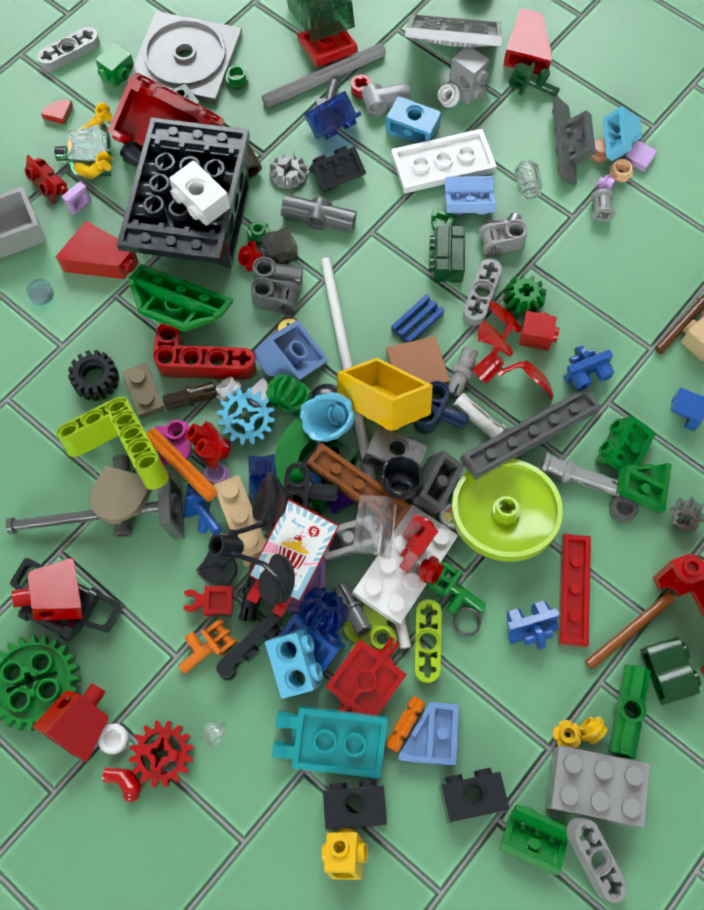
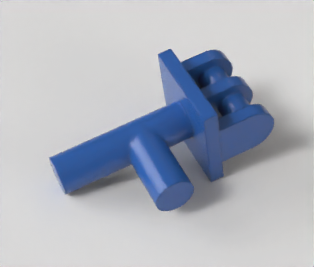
M188 483L186 499L184 501V518L198 514L197 530L200 533H206L208 529L212 535L221 533V526L209 511L211 501H206Z

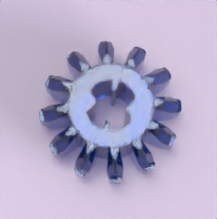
M314 587L302 598L298 616L304 620L303 625L310 626L312 631L317 630L324 636L326 633L334 635L347 621L346 618L349 614L347 613L348 606L342 602V597H337L334 591L331 593L324 587L321 590Z

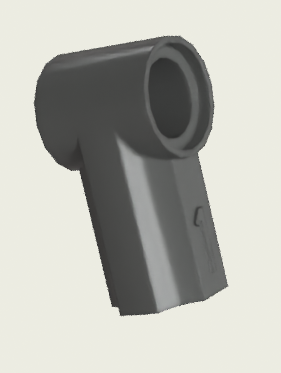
M260 257L254 261V280L259 277H266L279 281L294 282L301 287L303 267L274 263L268 257Z

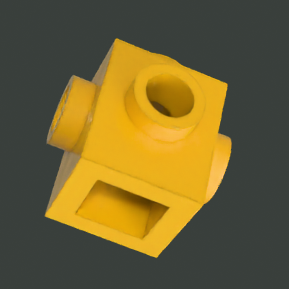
M340 828L337 830V833H327V840L322 845L321 852L322 861L325 863L324 872L332 880H362L363 863H367L368 860L367 843L353 829Z

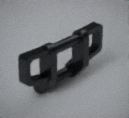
M25 558L11 579L10 585L16 590L24 589L20 586V582L27 570L31 567L38 569L44 566L29 558ZM78 583L79 596L84 598L81 603L82 619H72L67 624L58 620H35L31 605L22 606L18 617L24 621L31 620L60 634L61 639L70 642L84 626L103 633H109L123 610V605L119 601L101 594V591L94 587L89 589ZM99 600L114 606L110 617L104 625L87 621Z

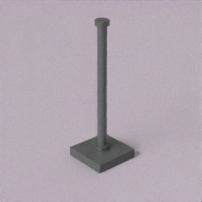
M165 469L169 479L164 486L158 488V501L147 502L138 515L158 512L159 525L174 540L183 539L185 536L182 486L171 472ZM93 510L18 520L12 517L6 519V530L8 534H16L19 530L100 519Z

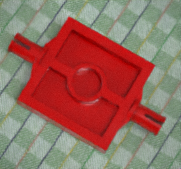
M390 636V639L381 651L371 648L361 639L357 642L325 686L337 695L342 703L338 711H352L371 715H378L407 675L395 666L390 658L400 645L399 642L396 641L389 650V647L395 640Z

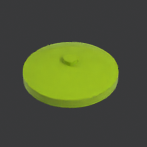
M513 459L476 481L467 470L459 479L454 489L451 515L458 534L473 550L494 560L515 562L540 554L553 542L562 523L563 504L558 489L544 472L527 462Z

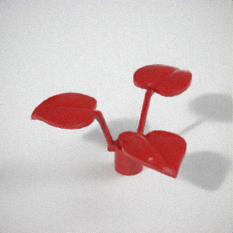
M490 300L488 302L490 309L505 323L506 330L501 336L487 321L483 320L480 323L478 342H484L494 347L473 368V371L483 382L488 383L497 374L502 377L506 372L521 368L548 392L551 401L554 398L551 385L544 373L532 363L525 360L524 362L519 361L506 368H502L505 363L498 355V352L501 351L509 357L513 355V351L505 339L512 329L517 333L521 332V327L510 312L498 303Z

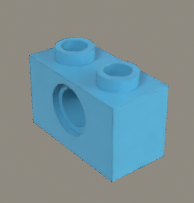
M398 96L386 117V133L415 144L433 140L440 128L441 112Z

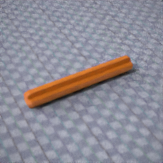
M150 428L146 432L154 449L206 501H212L218 495L216 488L156 428Z

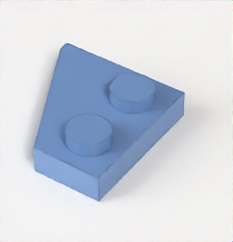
M429 702L399 754L398 761L456 766L459 705Z

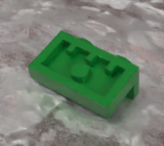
M634 416L615 420L610 426V433L606 441L599 447V454L595 462L599 465L608 463L618 472L620 468L627 465L640 466L655 433Z

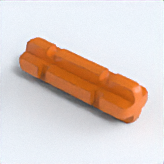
M413 696L407 704L408 709H404L392 730L394 731L393 734H390L385 742V746L394 752L400 750L404 743L402 740L407 738L418 719L417 715H420L425 707V702L418 697Z

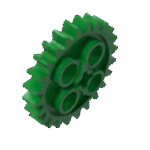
M32 634L29 638V643L24 638L19 637V646L16 647L9 642L7 643L9 652L5 653L0 650V721L6 719L5 725L8 727H12L16 723V729L23 731L27 724L28 730L34 732L36 729L33 728V725L65 691L69 690L74 693H80V690L73 686L74 683L82 681V678L73 674L81 668L77 664H71L76 659V656L72 653L67 654L69 650L67 646L62 645L59 647L60 641L55 638L49 643V638L46 635H43L40 641H38V638ZM48 657V666L44 670L39 671V662L41 659ZM20 667L19 677L11 681L10 674L12 670ZM55 672L58 673V675L54 678H47L53 675ZM35 677L39 680L33 682L32 678ZM33 682V688L27 686ZM55 684V694L51 698L46 699V689L48 686ZM19 687L8 693V690L10 688ZM26 694V705L18 709L17 701L19 697Z

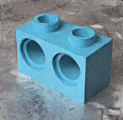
M306 628L265 641L281 699L313 691L323 684L322 668L319 663H316L313 653L315 648L314 641L311 635L307 633ZM289 642L296 646V655L289 651ZM297 670L304 674L305 683L298 680L296 676Z

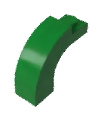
M298 418L284 431L276 448L275 468L277 478L283 488L285 472L288 466L296 462L302 463L306 455L317 445V441L312 440L303 431L302 422ZM300 469L292 471L290 476L292 482L301 483L305 480L300 473ZM293 496L290 499L298 502L301 498ZM310 500V504H308V509L316 510L320 515L328 508V501Z

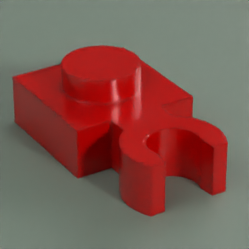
M204 586V594H199L192 589L184 591L186 597L195 598L193 605H184L183 609L185 612L194 613L203 608L204 616H233V586Z

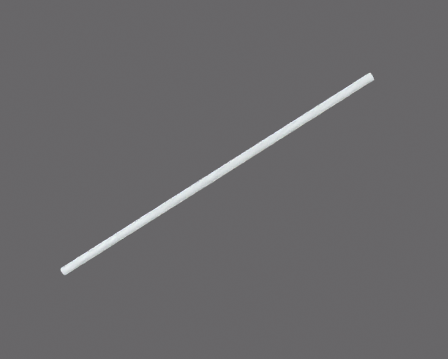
M326 257L321 259V265L342 368L344 370L353 367L331 260ZM354 411L356 416L354 426L362 461L369 442L363 415ZM362 463L364 473L377 481L374 468ZM373 515L382 543L379 546L381 551L389 540L387 528L383 521ZM404 618L399 626L395 625L400 650L411 648L407 624Z

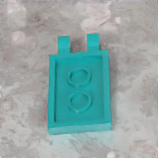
M299 706L298 715L291 712L278 711L276 727L291 728V741L289 743L274 740L272 758L293 759V769L381 779L388 717Z

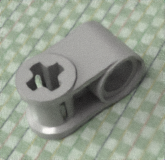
M513 219L498 223H487L478 229V234L483 240V254L494 256L501 253L519 251L524 248L528 232L527 224L523 220Z

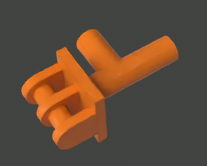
M222 619L201 631L207 640L205 644L201 643L194 632H190L184 637L194 652L178 665L184 674L189 672L213 651L217 655L226 656L238 644L236 638H231V631L223 627L224 622Z

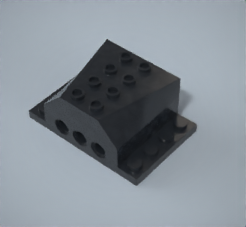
M151 118L117 240L118 250L217 263L232 269L250 188L245 159L250 138L249 130ZM193 160L228 194L230 209L207 226L200 219L195 220L188 212L187 207L183 203L179 204L176 202L170 192L172 187L169 178Z

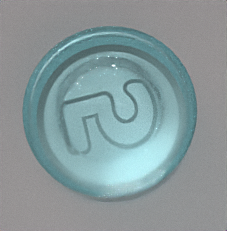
M36 279L28 285L27 295L34 304L44 305L52 300L54 290L47 280Z

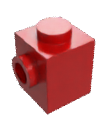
M526 311L519 345L549 351L552 342H557L560 327H555L557 317L550 316L545 312L535 313Z

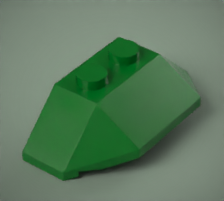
M141 264L128 278L139 314L184 332L222 318L233 303V299L144 264Z

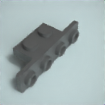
M556 96L552 99V114L555 120L554 134L557 141L558 174L561 179L566 180L571 185L577 184L575 164L596 154L592 115L586 110L570 119L569 106Z

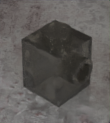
M288 226L277 231H270L260 237L262 247L258 248L262 257L271 258L274 263L284 265L299 259L298 247Z

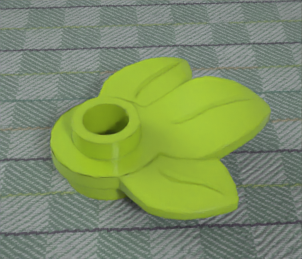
M366 604L364 605L363 612L372 625V630L369 633L357 637L349 621L342 624L346 636L354 642L350 652L360 639L371 648L381 651L385 645L379 644L377 641L378 636L381 634L387 635L388 640L390 636L395 639L389 650L397 641L395 631L387 625V618Z

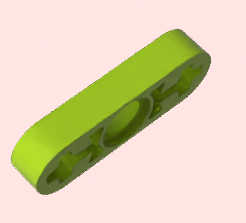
M431 599L420 602L415 614L414 675L422 684L434 683L441 672L442 610L440 605ZM426 607H431V611L436 612V615H433L431 618V627L437 626V630L430 627L420 629V625L424 627L426 625V616L421 614V612L425 611ZM424 634L434 636L436 639L435 647L432 649L423 648L420 644L421 636ZM419 653L426 656L436 654V658H430V668L435 669V672L431 673L430 678H426L424 672L419 671V668H423L425 664V657L419 658Z

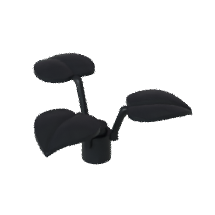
M268 472L253 500L252 514L254 519L260 521L237 530L230 529L229 534H213L209 540L207 556L196 571L211 583L228 585L237 574L236 558L260 565L265 569L261 573L258 582L260 595L268 603L281 604L286 603L290 599L294 589L295 573L292 563L287 557L280 554L273 555L269 564L242 554L244 543L238 537L239 534L264 527L266 522L275 524L284 515L287 507L286 492L273 473Z

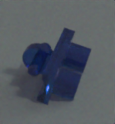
M275 454L248 456L249 501L251 505H253L255 495L268 472L273 473L277 477Z

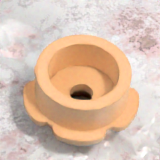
M626 159L615 161L610 166V177L615 178L618 182L628 181L633 175L632 164Z

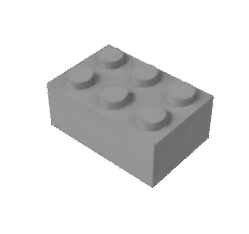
M21 186L0 194V258L46 242V237L24 187Z
M559 745L553 748L545 810L632 828L645 827L650 764Z

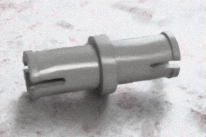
M463 347L458 363L453 366L451 371L453 375L448 387L450 391L449 397L454 393L453 399H458L462 395L467 380H470L472 377L471 370L479 353L476 349H473L472 353H470L472 347Z

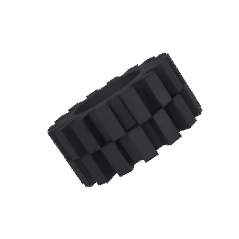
M90 350L85 351V357L80 353L77 355L79 361L77 362L73 359L71 362L73 367L69 366L68 368L70 383L80 397L83 396L86 400H90V397H92L93 401H98V396L106 399L105 393L108 392L112 395L114 393L112 387H118L119 372L113 360L104 352L100 354L99 350H94V355L91 354ZM96 368L103 370V377L97 382L88 383L85 381L84 377L88 371Z

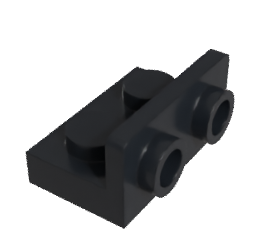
M343 146L333 151L334 155L326 158L325 155H321L312 160L313 164H311L308 170L314 174L321 193L366 174L355 146L349 149L347 146Z

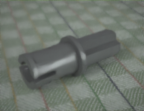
M339 583L334 587L333 592L343 608L342 615L348 618L357 637L364 636L372 630V625L362 610L363 604L352 595V590L347 583Z

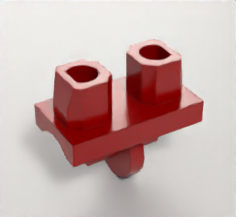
M205 421L202 426L193 423L185 434L187 440L195 446L196 453L203 458L211 469L216 470L218 461L226 459L231 451L229 441L222 438L213 424Z

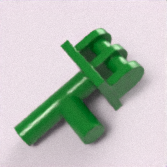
M442 561L443 571L439 579L434 584L427 582L426 585L436 592L440 598L448 595L449 592L454 594V597L446 607V610L452 615L457 613L463 602L481 613L486 604L456 582L463 572Z

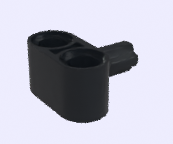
M296 462L289 465L286 469L284 490L287 501L293 496H298L302 498L303 506L308 508L310 500L337 501L338 486L312 483L311 473L305 464ZM303 469L306 472L305 480L301 483L292 482L290 476L293 470Z

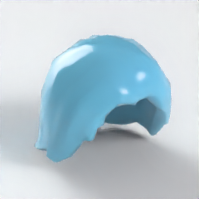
M334 392L317 395L315 398L308 400L301 406L300 412L303 431L312 440L328 442L339 438L352 427L356 418L351 400L340 393Z

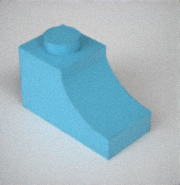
M623 106L603 118L606 157L613 161L632 150V143L642 138L640 118Z

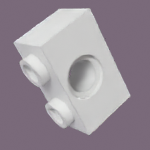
M194 160L169 178L172 187L170 192L176 202L179 204L183 203L190 215L195 220L200 219L206 226L230 209L227 192Z

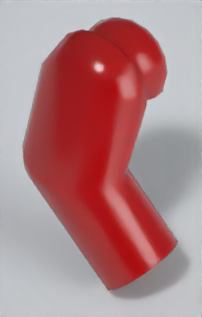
M104 768L102 775L104 783L118 784L124 793L123 798L127 802H135L139 799L141 783L132 770Z

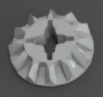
M284 154L280 159L275 157L274 163L270 164V179L281 188L291 189L298 187L307 177V165L304 164L302 158L298 159L294 154L291 157H287ZM292 166V171H289L285 176L284 170Z

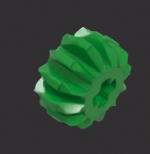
M524 274L519 279L513 277L510 280V284H507L504 288L503 303L507 304V311L515 310L516 317L520 313H523L525 316L526 311L538 313L540 308L545 305L546 289L542 288V281H534V275L529 279H526Z
M284 374L275 376L268 384V389L265 392L266 398L269 399L273 406L278 407L280 411L283 410L287 414L292 413L293 415L300 414L301 406L310 400L311 390L306 387L305 383Z

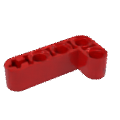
M164 323L157 327L153 359L159 373L164 377L226 379L232 377L234 380H248L253 378L257 372L254 353L248 348L183 346L179 329ZM169 336H174L171 340H165ZM166 359H172L169 363H162ZM191 360H198L195 364H188ZM217 361H224L221 365H213Z

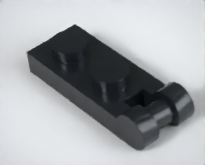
M271 612L219 661L216 669L223 680H233L237 675L236 669L245 660L247 662L252 661L259 654V647L266 640L280 634L282 622L275 613Z

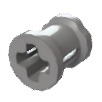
M609 189L594 191L591 194V200L594 203L593 219L601 222L611 220L615 215L611 204L613 192Z

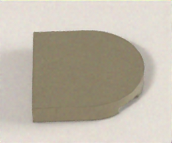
M104 466L91 491L90 505L94 513L103 522L121 524L122 521L132 516L136 517L143 510L152 490L144 486L138 474Z

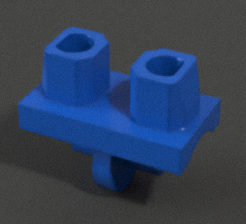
M580 345L574 350L575 356L569 358L571 365L567 366V374L563 376L566 384L572 382L578 391L591 386L593 382L589 376L591 373L595 372L600 382L612 378L614 374L610 363L613 354L610 349L596 354L594 349L587 351L585 347Z
M545 600L536 602L531 606L532 616L524 617L521 609L518 608L508 611L507 638L510 644L524 640L525 645L535 643L538 650L546 648L545 639L552 638L553 631L559 629L558 618H560V614L557 608L551 610Z

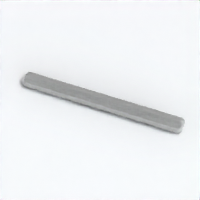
M378 43L262 95V101L269 108L328 82L332 78H337L384 57L386 49L382 43Z

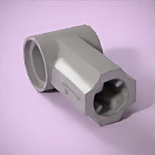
M372 83L365 86L361 92L367 113L370 116L381 115L387 108H392L398 96L411 100L410 89L406 83L382 88L379 84Z

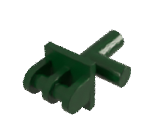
M532 62L531 66L524 63L517 64L509 79V84L520 90L519 95L523 94L527 85L554 97L558 95L560 88L546 82L550 76L548 69H542L538 78L532 76L535 63Z

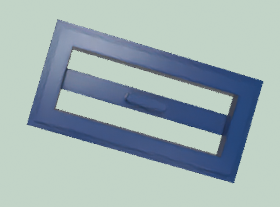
M426 294L391 326V330L406 343L415 341L444 314L445 309L439 308L437 302L431 301L430 297ZM424 306H427V307H426L425 309H423L413 320H411L402 330H400V328L403 327V326H404L413 316H415ZM431 311L434 312L412 334H410L409 336L406 335L427 314H429Z

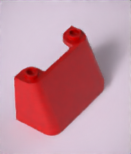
M135 73L130 76L107 132L112 134L114 140L122 144H126V141H135L143 146L151 118L222 126L225 120L218 114L143 74Z
M686 554L671 560L652 577L658 590L663 588L672 589L677 597L691 593L704 618V560L693 554ZM703 665V666L700 668V670H701V672H702V674H703V676H704V665Z

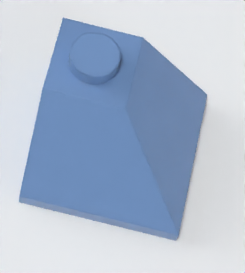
M298 320L266 338L253 351L255 360L267 375L274 377L278 374L290 375L292 378H297L298 381L329 361Z

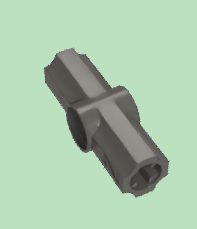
M286 194L282 201L281 216L304 221L307 226L315 230H324L328 227L351 233L354 230L357 211L333 206L329 200L323 197H314L312 200Z

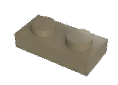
M147 363L122 371L140 419L165 410Z

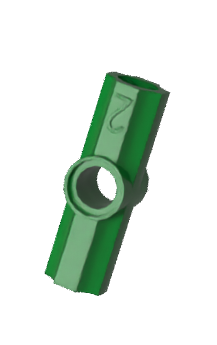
M624 665L618 701L613 709L615 718L608 750L609 753L619 757L636 759L642 720L647 714L645 702L651 671L645 667ZM625 704H629L635 709L634 719L629 718L625 714Z

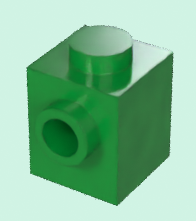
M115 42L95 59L98 67L97 72L101 79L105 82L109 81L116 87L128 79L134 65L131 53Z

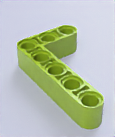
M125 397L114 398L62 424L56 431V436L67 454L71 457L80 456L119 436L133 466L147 489L155 490L161 488L169 479L168 473Z

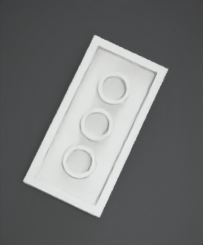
M483 129L391 149V157L404 194L444 185L446 177L483 176L496 173L497 166Z
M412 504L407 514L352 592V595L399 626L427 584L420 581V574L418 573L420 564L424 559H429L431 556L437 557L441 563L458 535ZM417 514L420 517L428 518L439 532L407 574L399 568L404 559L400 554L409 542L402 534L412 517Z

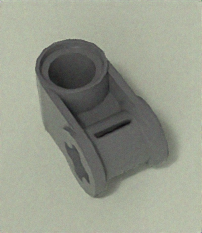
M266 277L256 278L252 282L251 294L254 306L259 309L276 311L287 315L296 312L295 302L301 292V287L298 284ZM260 292H267V294H265V295H260V294H258V293H260Z

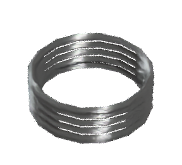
M463 607L455 614L453 626L459 634L471 636L480 629L481 616L475 609ZM459 612H473L479 620L478 628L470 633L461 631L457 627L455 619Z

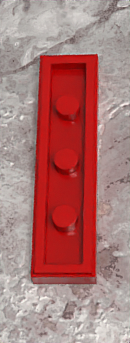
M562 535L558 645L585 648L589 646L591 536Z

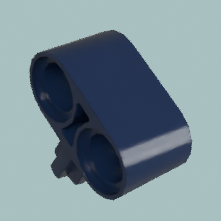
M442 381L429 383L433 385L432 395L439 394L442 396V399L432 398L431 414L428 415L432 420L426 422L419 419L413 422L415 430L421 434H430L436 429L440 421L459 429H464L468 423L469 416L447 406L450 393L447 384Z

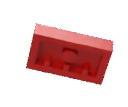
M415 514L402 534L409 542L400 554L404 559L399 568L407 574L439 532L428 518Z

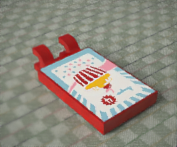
M288 499L284 515L277 520L257 558L269 564L273 555L280 554L287 557L293 565L295 585L291 597L286 603L276 604L272 611L280 617H283L292 598L300 602L339 527V524L291 499ZM254 564L249 574L256 581L246 598L257 604L261 597L258 582L261 573L265 570L257 564Z

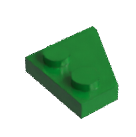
M672 464L627 465L620 468L616 493L656 513L664 512Z

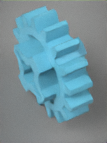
M238 388L236 396L229 392L227 394L229 401L221 400L220 402L224 410L217 411V415L223 417L222 420L217 422L218 426H225L222 435L230 433V442H234L236 438L240 439V446L244 445L245 440H249L250 444L254 445L256 437L261 441L264 440L262 432L270 433L272 429L267 426V423H274L275 420L269 417V414L274 412V408L266 407L269 399L261 400L260 391L256 395H252L251 388L247 389L246 394H243L241 389ZM247 400L255 402L259 407H252L248 404ZM237 402L238 408L236 412L228 416L230 407ZM242 411H246L249 415H254L250 417L249 423H245L244 419H238L242 415ZM263 418L261 427L255 431L254 423L256 420ZM237 425L244 430L245 434L236 432L231 426Z

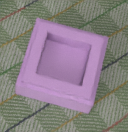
M637 140L633 144L632 150L626 154L624 159L628 160L633 167L645 172L656 156L657 150Z
M81 182L61 196L67 210L73 216L91 202L87 188Z

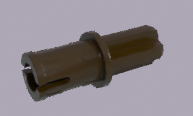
M209 382L192 388L186 386L184 390L164 394V406L169 410L189 404L194 406L193 403L216 398L215 391L204 393V391L214 389L213 383Z

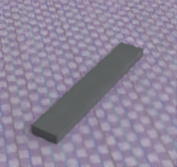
M584 388L462 454L460 460L476 481L598 413L602 406L590 391Z

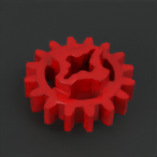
M158 720L155 721L154 729L147 725L143 726L145 734L143 736L135 734L134 737L139 742L137 745H130L129 749L135 751V756L130 757L129 762L137 763V766L132 770L133 774L143 773L140 779L142 783H146L151 778V786L157 788L160 781H162L163 786L166 788L170 786V779L177 783L181 782L179 774L181 772L189 774L190 772L186 767V763L195 761L194 758L188 756L189 752L195 750L194 745H187L186 743L191 739V735L188 733L181 735L183 727L180 725L173 730V722L168 720L165 727H162L161 722ZM158 735V739L155 742L147 745L150 739ZM173 736L180 743L181 752L175 750L173 746ZM164 748V750L168 751V756L162 757L160 761L156 753ZM143 756L148 757L150 760L151 772L145 766ZM173 763H178L172 771L166 773L167 767Z

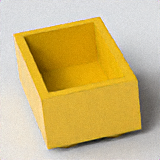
M379 358L337 372V393L351 400L354 411L380 424L387 430H397L404 425L416 422L431 414L433 385Z

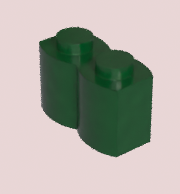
M678 637L640 649L646 669L651 671L652 685L661 705L700 694V677L695 670L691 669L688 662L690 658L689 649Z

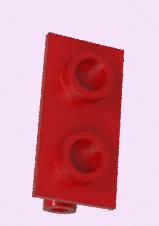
M26 155V167L24 169L26 177L39 188L40 192L52 204H55L56 195H64L68 192L67 183L58 175H54L55 171L44 159L35 158L33 160L29 155Z

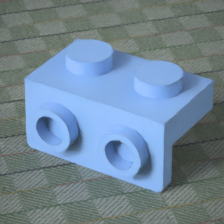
M446 177L444 195L446 212L454 215H462L464 213L484 215L496 212V200L493 192L494 177Z

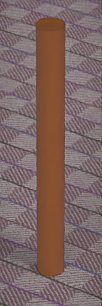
M670 592L665 593L584 661L586 666L590 670L596 668L675 601V597Z

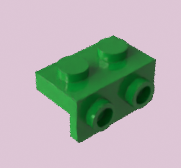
M516 804L508 816L499 850L557 876L561 871L566 846L569 841L566 833L567 826L557 819H550L537 813L530 807Z

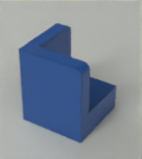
M680 387L672 398L671 412L687 418L684 428L695 431L704 418V396Z

